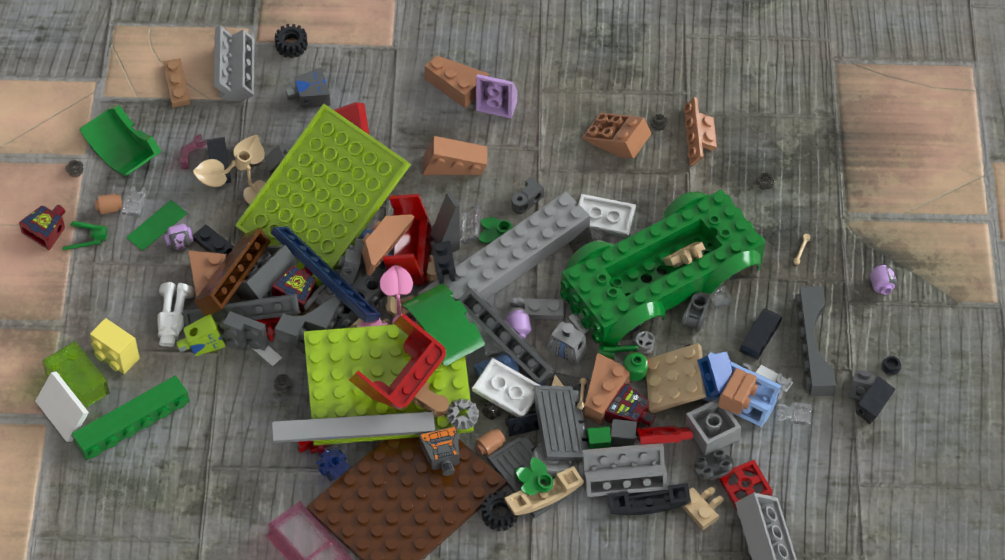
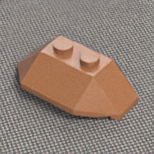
M385 216L381 222H376L371 234H366L362 241L364 246L361 252L366 272L369 276L381 264L383 256L389 254L411 227L415 216Z

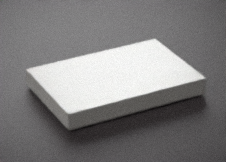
M581 194L578 205L590 215V228L588 230L625 238L629 237L636 209L635 204Z
M492 358L472 387V391L516 417H521L528 413L535 402L533 388L535 385H541Z
M51 372L35 402L66 442L73 441L72 433L80 429L89 412L57 372Z

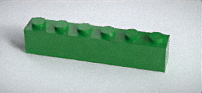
M175 375L73 432L74 444L85 460L95 458L102 451L116 446L118 442L125 438L132 437L139 430L148 428L152 423L167 417L176 409L185 407L190 402L188 391Z

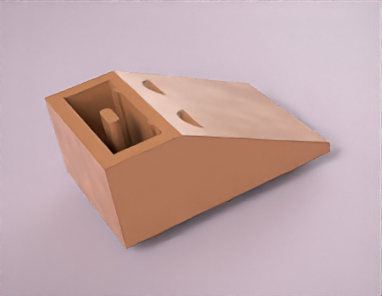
M600 113L582 139L618 157L634 159L652 133L644 117Z

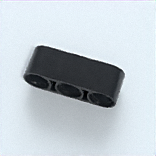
M225 137L206 139L209 159L220 161L224 165V170L229 167ZM229 171L227 174H225L227 178L225 184L232 183Z
M764 308L742 342L739 352L758 360L778 329L782 316Z

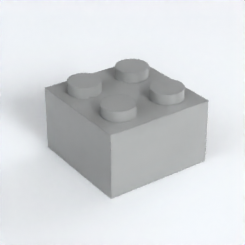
M720 398L686 413L685 427L690 428L693 433V439L705 456L740 439L741 426L730 410H725L718 406Z

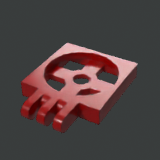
M661 426L636 428V436L641 445L674 443L693 438V433L688 427Z
M755 460L733 468L727 475L718 478L736 510L735 502L740 499L734 493L743 491L748 496L755 492L753 486L762 482L763 486L762 492L759 494L773 495L771 487ZM743 471L751 472L755 476H746ZM735 474L738 483L730 486L728 481ZM747 481L749 486L743 487L742 482Z

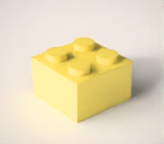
M107 318L90 333L95 357L100 361L104 360L114 371H120L122 374H125L140 359L135 337Z

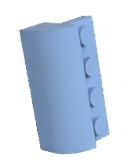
M731 362L732 373L736 368L746 373H751L757 377L756 385H758L755 396L750 395L749 397L751 402L747 410L743 409L741 414L737 416L762 427L775 407L781 385ZM706 393V397L702 399L711 402L720 398L721 394L708 398Z

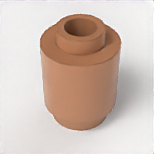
M114 193L98 196V200H95L96 212L100 211L102 215L122 210L121 194L116 195Z
M499 429L490 430L476 440L475 448L480 455L488 457L501 448L506 440Z

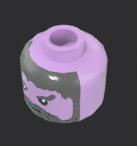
M185 224L169 227L167 230L168 234L164 235L167 246L171 245L174 251L188 248L191 246V242H193L191 229Z
M886 265L875 267L870 274L872 287L877 293L890 294L897 286L894 270Z

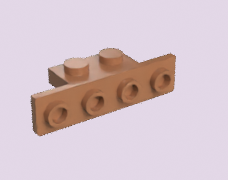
M696 97L692 98L684 106L689 164L692 166L703 158V148L711 151L717 148L714 118L699 113Z

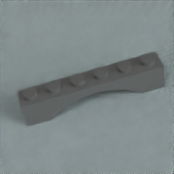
M823 286L800 287L799 294L795 296L796 306H799L800 309L797 312L798 322H801L802 326L799 329L800 339H803L804 342L801 345V352L806 358L803 362L804 372L808 374V377L805 379L806 389H809L810 396H834L836 388L834 368L820 354L814 338V326L822 315L825 306Z

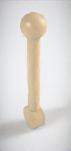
M809 234L803 235L797 257L793 259L795 265L800 264V257L804 247L810 240Z
M581 378L579 381L581 390L577 408L580 410L585 406L583 399L585 385L587 384L586 378Z

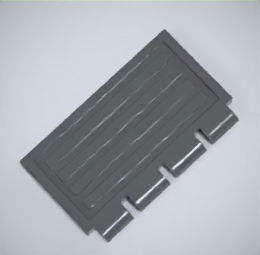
M535 385L533 394L544 460L582 461L583 450H588L589 444L586 441L585 424H581L584 423L583 410L577 408L580 400L579 391L573 390L571 386Z
M519 437L488 456V462L497 473L507 480V485L513 493L520 491L523 485L517 479L515 470L521 467L529 468L533 451L537 447L529 437L524 439ZM567 496L530 514L535 519L565 500Z

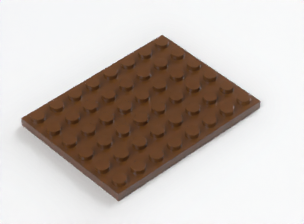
M419 437L389 439L382 441L307 505L306 510L360 560H423L482 508V503L486 496L489 498L490 493H493L495 496L496 491L500 492L507 486V480L460 439H458L460 463L453 466L455 472L449 476H444L442 469H431L420 447Z

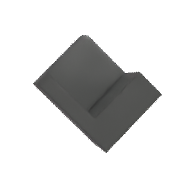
M614 419L612 422L611 446H633L637 422Z

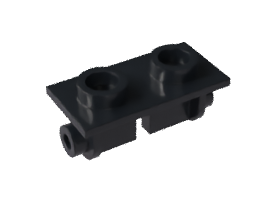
M536 411L529 412L521 417L508 416V419H505L509 437L539 430Z

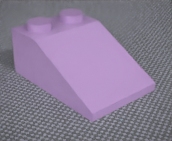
M477 74L476 111L512 119L517 104V89L514 83Z

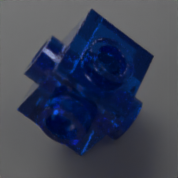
M329 448L319 455L321 459L316 462L319 472L326 476L330 482L350 468L345 454L337 448L331 451Z

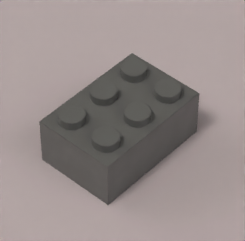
M286 245L268 246L235 292L242 301L266 298L274 283L299 262Z

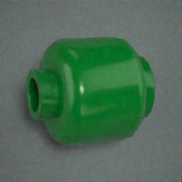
M632 352L625 357L623 366L630 372L629 380L639 381L646 376L649 361L644 354Z

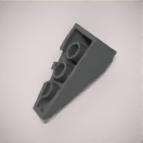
M451 192L446 194L430 234L431 242H429L431 250L432 244L450 241L452 253L460 249L459 204Z

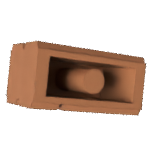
M736 368L720 395L718 406L722 409L730 410V412L737 415L741 414L743 409L747 410L751 402L750 395L755 396L758 385H756L757 377Z

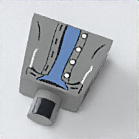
M560 322L551 334L546 347L547 350L576 366L580 364L588 353L585 334L575 329L571 323Z

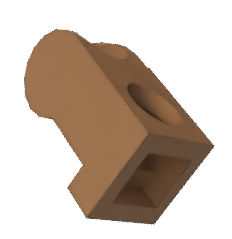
M428 382L423 385L411 401L425 411L433 412L436 417L445 416L449 407L448 399L445 396L437 395L430 391Z

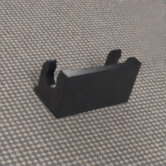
M878 376L857 405L856 413L865 419L868 424H871L896 389Z

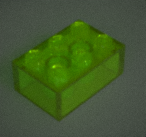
M76 341L42 360L45 374L49 377L51 372H57L85 408L110 394L106 379Z

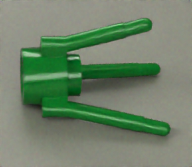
M72 221L70 223L71 226L91 230V238H94V240L64 246L62 249L68 250L90 245H101V241L107 240V226Z
M599 346V354L614 361L615 352L634 351L638 349V346Z

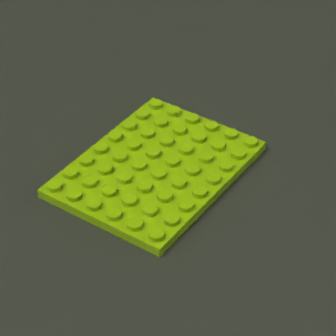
M323 104L235 226L244 233L261 228L271 241L268 246L283 245L271 234V230L273 227L287 226L324 262L335 270L340 256H344L350 244L353 245L355 239L361 235L411 164L336 111ZM297 259L299 263L295 267L302 270L305 265ZM313 274L312 276L316 279V285L320 287L323 282Z
M395 324L304 331L311 419L427 412L413 402H410L403 409H396L374 401L349 381L350 377L359 370L372 382L382 381L390 386L411 359L403 349L404 341L408 335ZM465 356L447 366L441 362L426 381L429 383L430 391L437 395L445 396L448 399L449 406L452 401H456L459 398L470 400ZM458 409L460 411L458 417L462 415L467 417L468 409L465 411ZM447 414L443 417L434 416L435 431L453 427L447 419ZM474 426L464 430L457 429L458 434L474 432ZM419 434L315 440L313 443L314 446L413 438L419 437Z

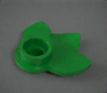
M495 217L481 219L480 223L485 230L478 236V241L490 244L512 229L513 225L508 220L499 221Z
M535 457L531 458L529 468L521 467L515 470L517 479L523 483L521 491L527 495H535L538 492L546 493L553 487V478L547 473L546 465Z

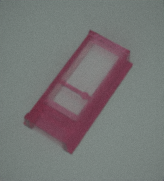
M301 501L268 524L269 533L266 537L287 560H353L306 509Z

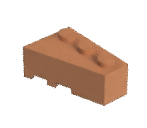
M440 56L434 57L425 65V80L463 108H466L476 99L477 74L489 77V73Z
M437 136L433 137L423 156V175H482L487 166V146Z
M188 250L196 298L226 259V254Z
M599 353L596 356L585 402L584 417L602 425L605 421V413L608 406L624 383L629 385L631 380H629L630 372L623 365Z

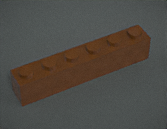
M261 228L245 233L194 300L205 316L223 309L271 243Z

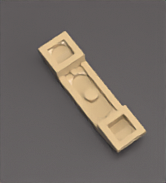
M573 466L556 474V478L553 479V487L549 492L527 495L520 490L505 497L504 500L514 515L527 514L564 498L583 485L584 480Z

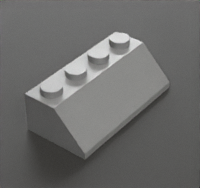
M754 492L735 502L737 515L741 520L742 531L746 537L748 552L752 560H797L777 497Z

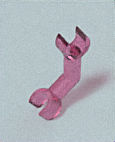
M201 134L195 136L193 142L182 148L180 157L181 169H189L188 158L190 151L196 148H204L207 145L206 139L199 142L202 140Z

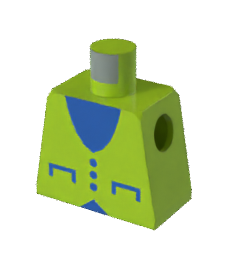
M211 314L184 327L183 330L186 338L176 342L180 352L191 348L195 356L226 347Z

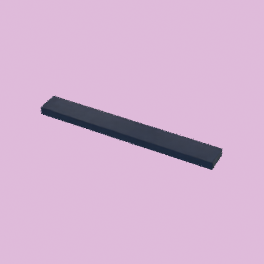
M287 226L272 228L271 234L281 244L286 245L291 253L364 322L379 320L380 313Z

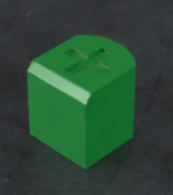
M609 426L587 428L589 449L611 448Z

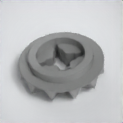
M461 398L452 401L448 407L447 419L453 427L457 426V429L464 430L476 424L479 410L475 403H472L469 399ZM458 409H461L462 411L468 409L466 413L467 417L463 415L461 417H458L460 412Z

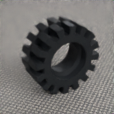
M286 24V28L281 26V30L278 29L277 33H275V47L280 55L284 53V57L290 55V58H293V55L299 57V53L303 54L304 50H307V33L304 28L301 29L300 25L296 27V24H292L290 27L289 24ZM290 38L298 40L295 43L284 42L285 40Z
M496 491L495 496L493 493H490L489 498L486 496L482 503L483 522L485 521L487 527L490 525L492 530L497 527V531H501V527H503L505 531L508 530V525L511 528L513 527V522H517L518 515H514L505 502L504 498L507 496L504 491L502 495H499V491ZM496 506H504L508 512L504 516H496L492 510Z

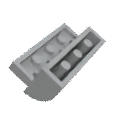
M222 26L216 27L213 83L220 90V98L227 101H242L254 96V38L244 29L230 34Z
M663 443L583 450L582 467L587 497L604 496L626 491L628 493L667 490V470L664 465Z

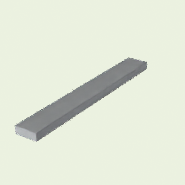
M433 412L274 421L272 422L273 443L423 434L435 431Z

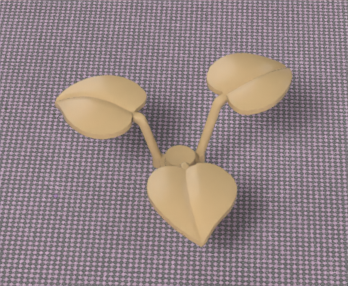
M258 135L250 136L235 146L233 151L235 160L232 161L226 170H224V165L220 161L208 159L200 163L193 170L194 176L207 186L219 187L226 183L227 178L225 174L234 166L241 171L247 170L249 187L245 188L243 197L250 205L266 183L258 180L253 184L251 181V167L249 165L261 163L265 156Z

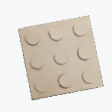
M699 343L648 358L649 368L646 379L649 411L652 414L706 397L705 386L697 362L698 359L702 358V348Z

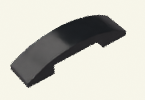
M688 483L669 485L668 490L628 495V491L607 494L610 514L614 515L653 514L676 509L691 503Z

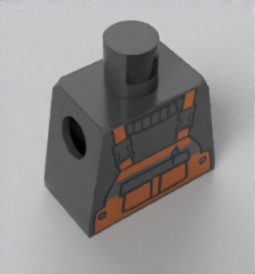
M457 426L419 434L420 447L431 469H442L444 476L452 475L455 472L453 466L460 463Z

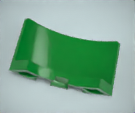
M120 105L111 106L79 129L95 153L110 168L123 176L129 175L162 152L152 136L145 134L141 130L137 132L133 128L134 123Z
M441 283L402 305L414 316L428 334L445 347L446 356L442 364L447 366L484 346L485 343L475 323L470 324L465 315L467 310L460 300L455 301L452 296L453 292Z

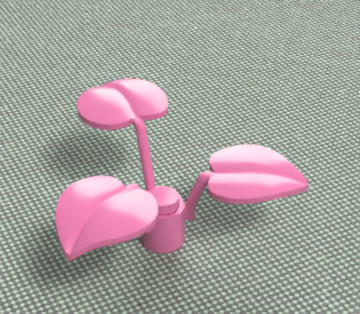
M397 265L387 270L380 280V288L385 295H396L398 316L394 317L392 324L402 315L400 295H408L413 287L410 274L404 268ZM379 318L378 321H362L359 327L380 326L390 324H382V321Z

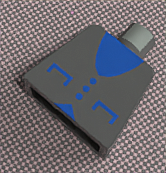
M322 68L296 76L294 78L295 88L286 89L287 99L298 98L302 108L320 107L323 104L331 105L330 93Z

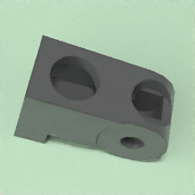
M529 177L525 181V188L521 192L513 194L511 198L512 210L517 214L525 213L544 197V187L532 177Z

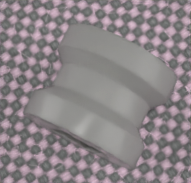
M648 331L639 332L635 339V345L638 346V349H635L636 352L642 353L645 356L650 355L654 350V335Z

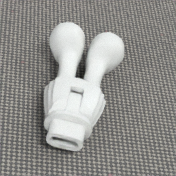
M166 282L160 285L159 294L164 297L163 310L158 314L157 319L158 337L160 338L159 345L173 347L175 340H178L185 322L183 316L184 302L186 299H192L195 295V289L190 285L178 283L174 312H171V305L176 293L175 284Z

